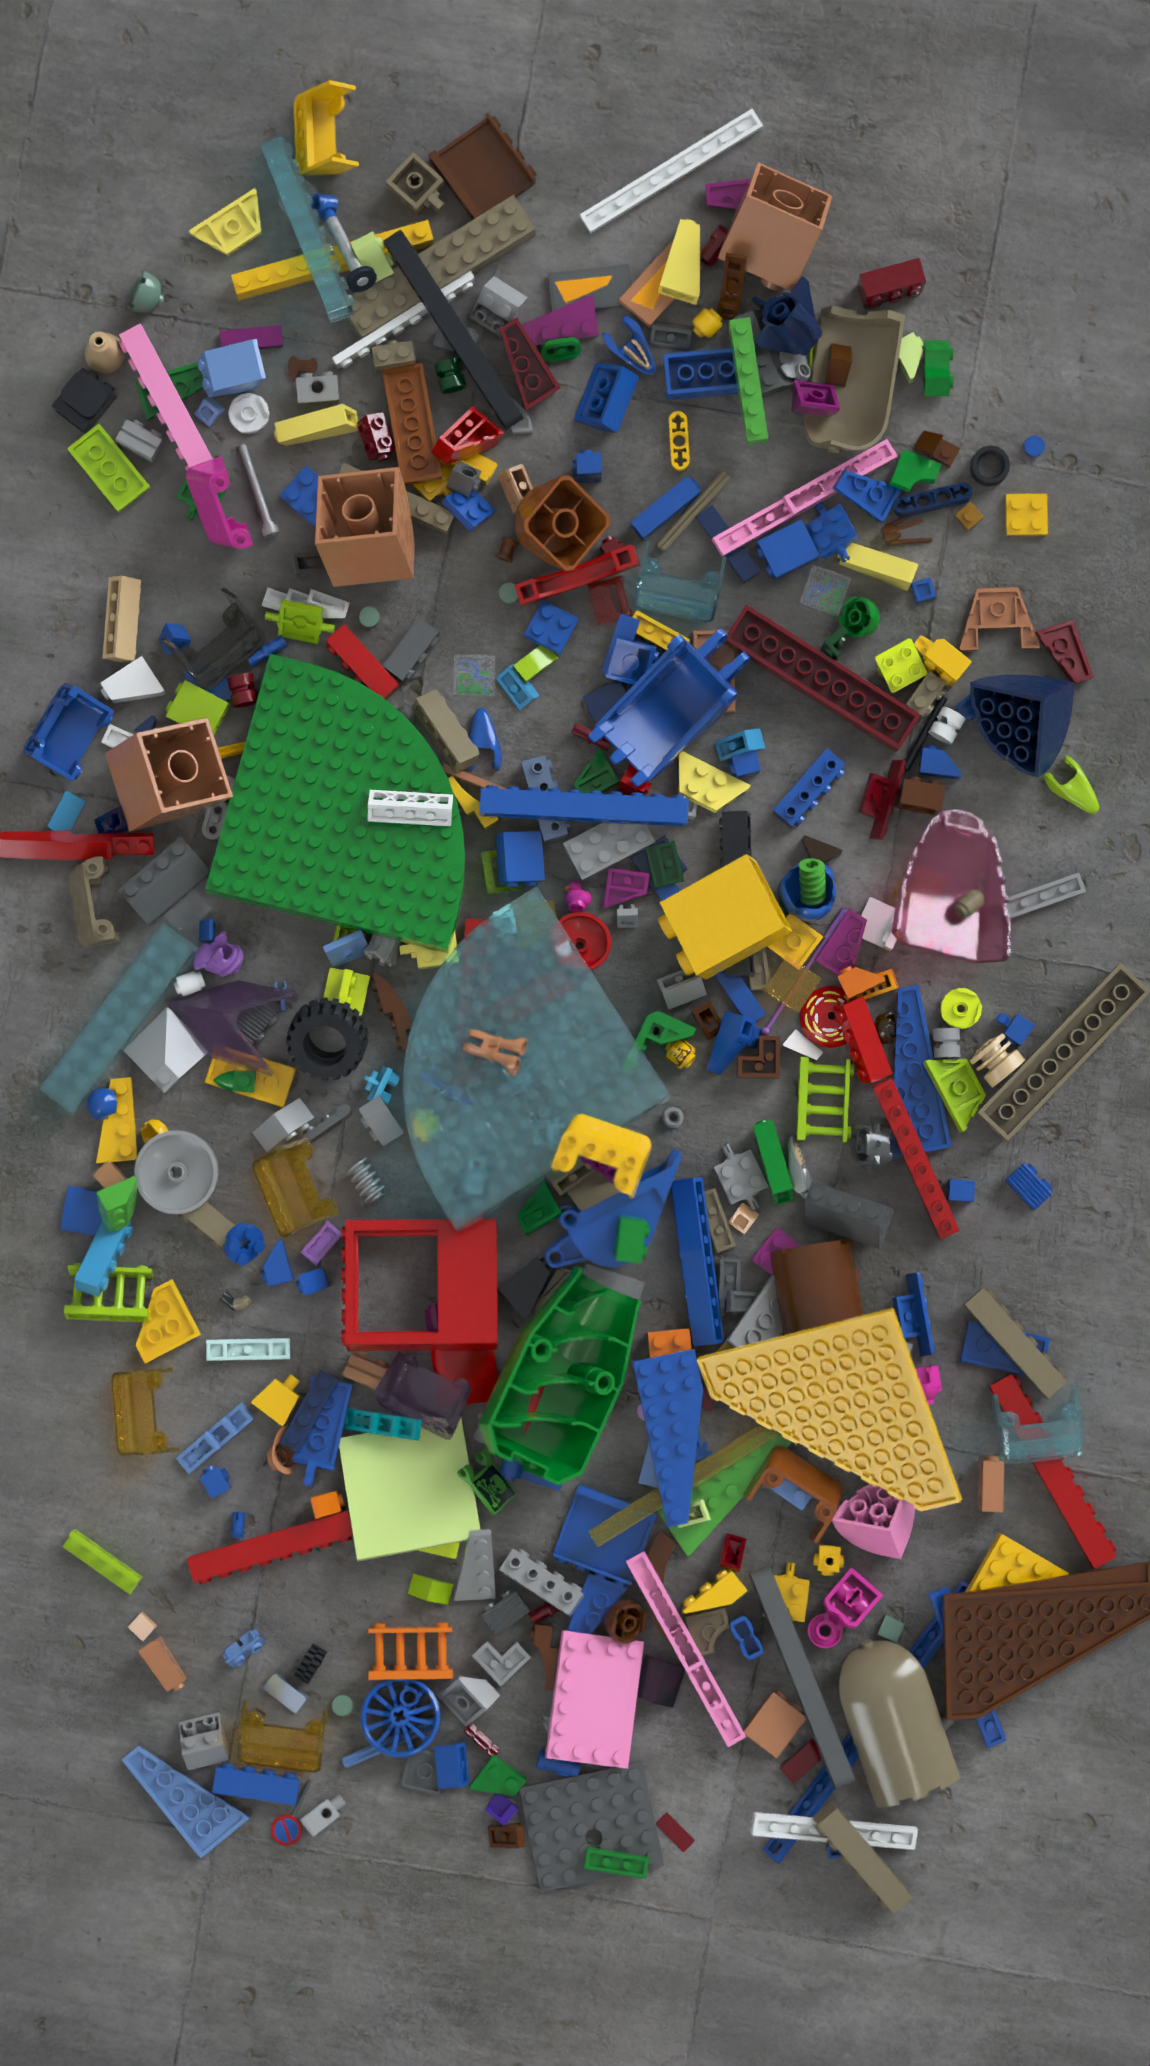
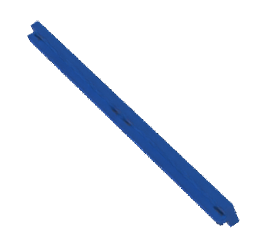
M962 1580L953 1593H964L969 1584ZM936 1616L909 1651L923 1669L943 1644V1634ZM850 1731L841 1745L849 1765L852 1767L859 1755ZM825 1766L789 1813L790 1816L813 1817L835 1790ZM772 1837L763 1848V1851L780 1864L797 1839ZM782 1844V1846H781V1848L778 1850V1852H777L776 1854H774V1852H775L776 1849L779 1847V1845Z

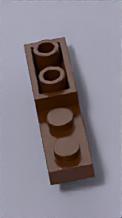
M377 973L373 974L374 979L370 981L373 991H378L380 999L376 1000L379 1012L383 1011L384 1015L393 1014V1017H390L392 1028L398 1031L399 1037H395L398 1049H403L404 1053L412 1051L407 1031L414 1029V1026L404 1003L385 979Z

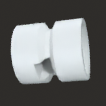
M943 706L937 715L938 721L933 723L929 734L941 742L952 745L957 736L956 730H960L965 717Z

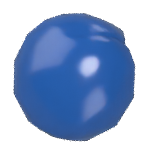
M95 1089L87 1098V1109L91 1117L96 1120L108 1119V1115L116 1112L117 1100L112 1089Z

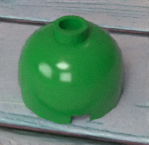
M854 596L847 599L841 607L843 609L842 616L839 615L840 628L844 626L848 631L847 635L853 638H865L873 634L880 623V612L875 603L864 597Z

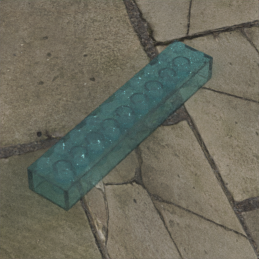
M163 922L39 1090L70 1113L76 1115L91 1092L96 1088L199 948Z

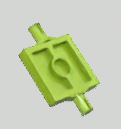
M282 599L278 614L268 611L265 614V620L277 622L278 636L281 635L284 638L318 644L322 631L334 633L335 625L323 623V607Z

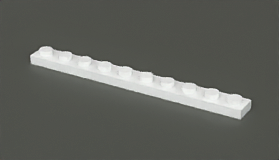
M750 109L581 213V220L590 234L762 129L761 121L753 109Z

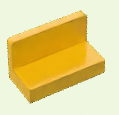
M479 453L459 460L480 470L479 479L485 486L488 485L498 466L497 463ZM459 461L451 463V467L454 468Z

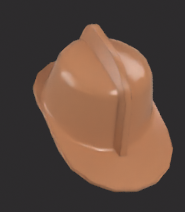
M288 1425L281 1427L277 1431L273 1445L267 1451V1461L271 1466L270 1469L286 1475L292 1474L298 1465L292 1462L294 1451L280 1444L282 1437L289 1427Z

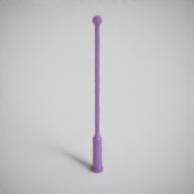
M840 908V912L824 934V940L768 1025L762 1029L763 1035L770 1033L769 1029L846 914L847 910L844 908Z

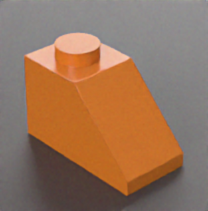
M851 966L841 970V975L837 976L849 1000L886 982L883 976L857 967L852 969Z
M338 1490L315 1495L310 1498L315 1519L341 1512L342 1506H345L343 1495L338 1494Z

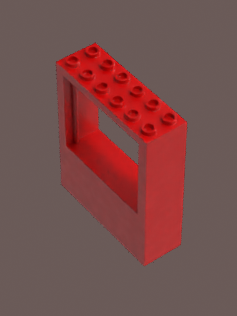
M496 1219L346 1220V1226L342 1227V1239L345 1247H342L341 1253L345 1268L341 1269V1277L345 1288L341 1289V1299L345 1309H341V1321L345 1325V1330H341V1342H343V1346H346L348 1352L498 1350ZM438 1236V1331L358 1332L359 1237Z

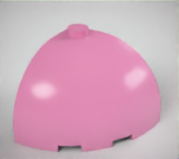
M869 1484L856 1491L857 1494L849 1501L845 1500L838 1508L832 1519L835 1528L846 1540L863 1550L901 1559L912 1531L915 1515L914 1505L904 1499L901 1501L887 1493L888 1491L877 1485L875 1487Z

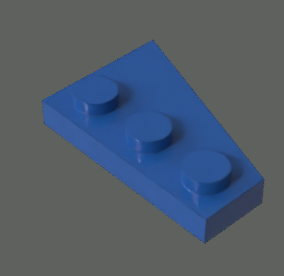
M847 470L842 471L833 486L834 490L879 523L885 520L901 492V489L890 486L886 482L876 481Z

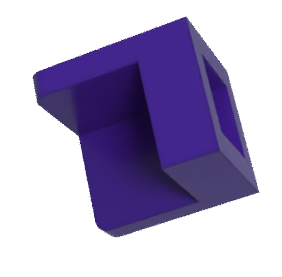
M496 1794L485 1807V1810L505 1826L518 1810V1806L505 1795Z

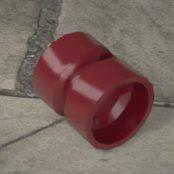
M242 673L227 678L229 691L233 692L231 695L233 708L247 707L257 703L258 695L257 691L253 689L255 682L252 673Z

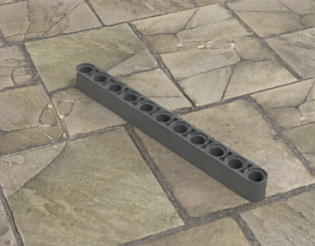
M769 1565L749 1573L750 1580L833 1787L838 1789L855 1781L853 1772L773 1572Z

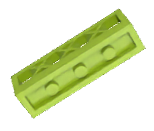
M72 1530L62 1547L131 1595L143 1576L78 1530Z

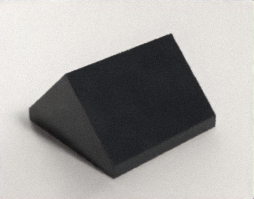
M645 1655L640 1671L637 1697L653 1704L673 1708L685 1672L684 1667Z

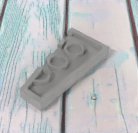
M491 1529L470 1530L460 1576L457 1581V1588L454 1593V1601L496 1599Z

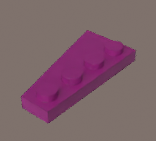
M750 179L705 184L707 206L737 210Z
M593 294L522 324L533 344L541 345L549 340L568 337L578 339L599 335Z

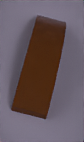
M726 252L721 296L717 311L723 319L732 320L738 316L747 256Z

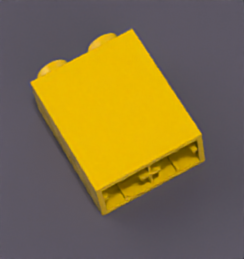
M747 854L660 902L665 914L658 917V922L668 939L677 936L683 950L677 953L676 957L687 976L695 972L697 976L707 980L793 932L757 861Z

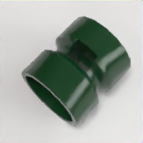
M448 358L434 364L437 377L441 378L438 382L442 394L455 393L467 387L464 375L460 374L462 366L459 358Z

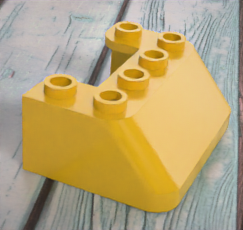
M578 1114L572 1118L565 1130L551 1168L556 1173L558 1171L568 1172L575 1166L578 1155L618 1168L614 1179L616 1189L627 1194L629 1198L634 1199L652 1145L650 1139L645 1135L584 1114Z

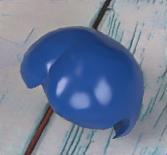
M799 864L795 865L781 879L778 893L782 907L786 912L803 921H816L825 917L831 911L836 898L837 889L833 870L825 865L826 899L818 905L810 906L802 903L800 899Z

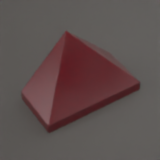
M726 1533L719 1564L720 1567L740 1571L747 1538Z

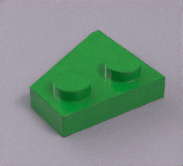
M492 1754L472 1780L469 1788L471 1790L515 1796L526 1782L527 1777Z

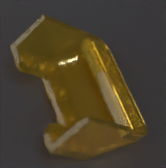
M308 1137L284 1145L252 1163L253 1174L277 1232L284 1238L339 1215L337 1204L333 1199L326 1197L320 1200L310 1172L306 1167L305 1161L313 1156V1146Z

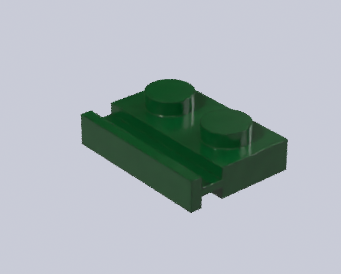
M675 841L646 847L655 888L684 882Z

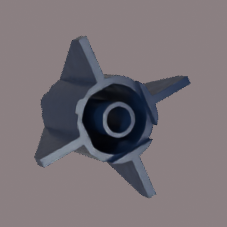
M802 276L790 293L783 292V296L778 298L774 296L768 302L756 297L751 299L762 310V315L764 316L762 321L766 325L754 341L758 347L805 356L810 353L811 348L823 335V331L815 319L809 282Z

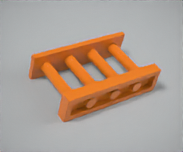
M438 1622L436 1626L385 1627V1623H373V1627L368 1628V1633H375V1666L368 1671L369 1680L453 1679V1668H449L446 1662V1632H452L453 1626H448L447 1622ZM425 1632H438V1665H436V1668H428V1665H426ZM383 1633H396V1665L394 1669H386L384 1665ZM404 1633H417V1665H415V1669H407V1665H405Z

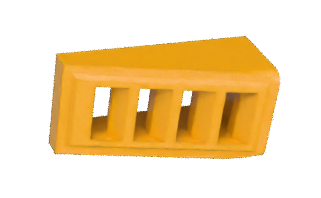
M893 969L877 973V975L883 977L884 975L888 976L891 984L890 987H887L885 982L881 984L882 990H879L877 986L874 988L875 992L872 993L869 990L866 992L867 995L864 996L862 993L856 997L864 996L866 1000L899 988Z

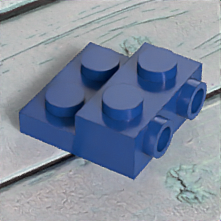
M616 637L605 677L634 685L652 666V663L654 664L657 661L659 652H656L657 648L642 642H634Z

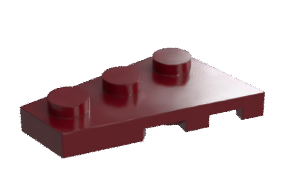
M1073 620L1041 629L1034 633L1070 682L1078 684L1094 678Z

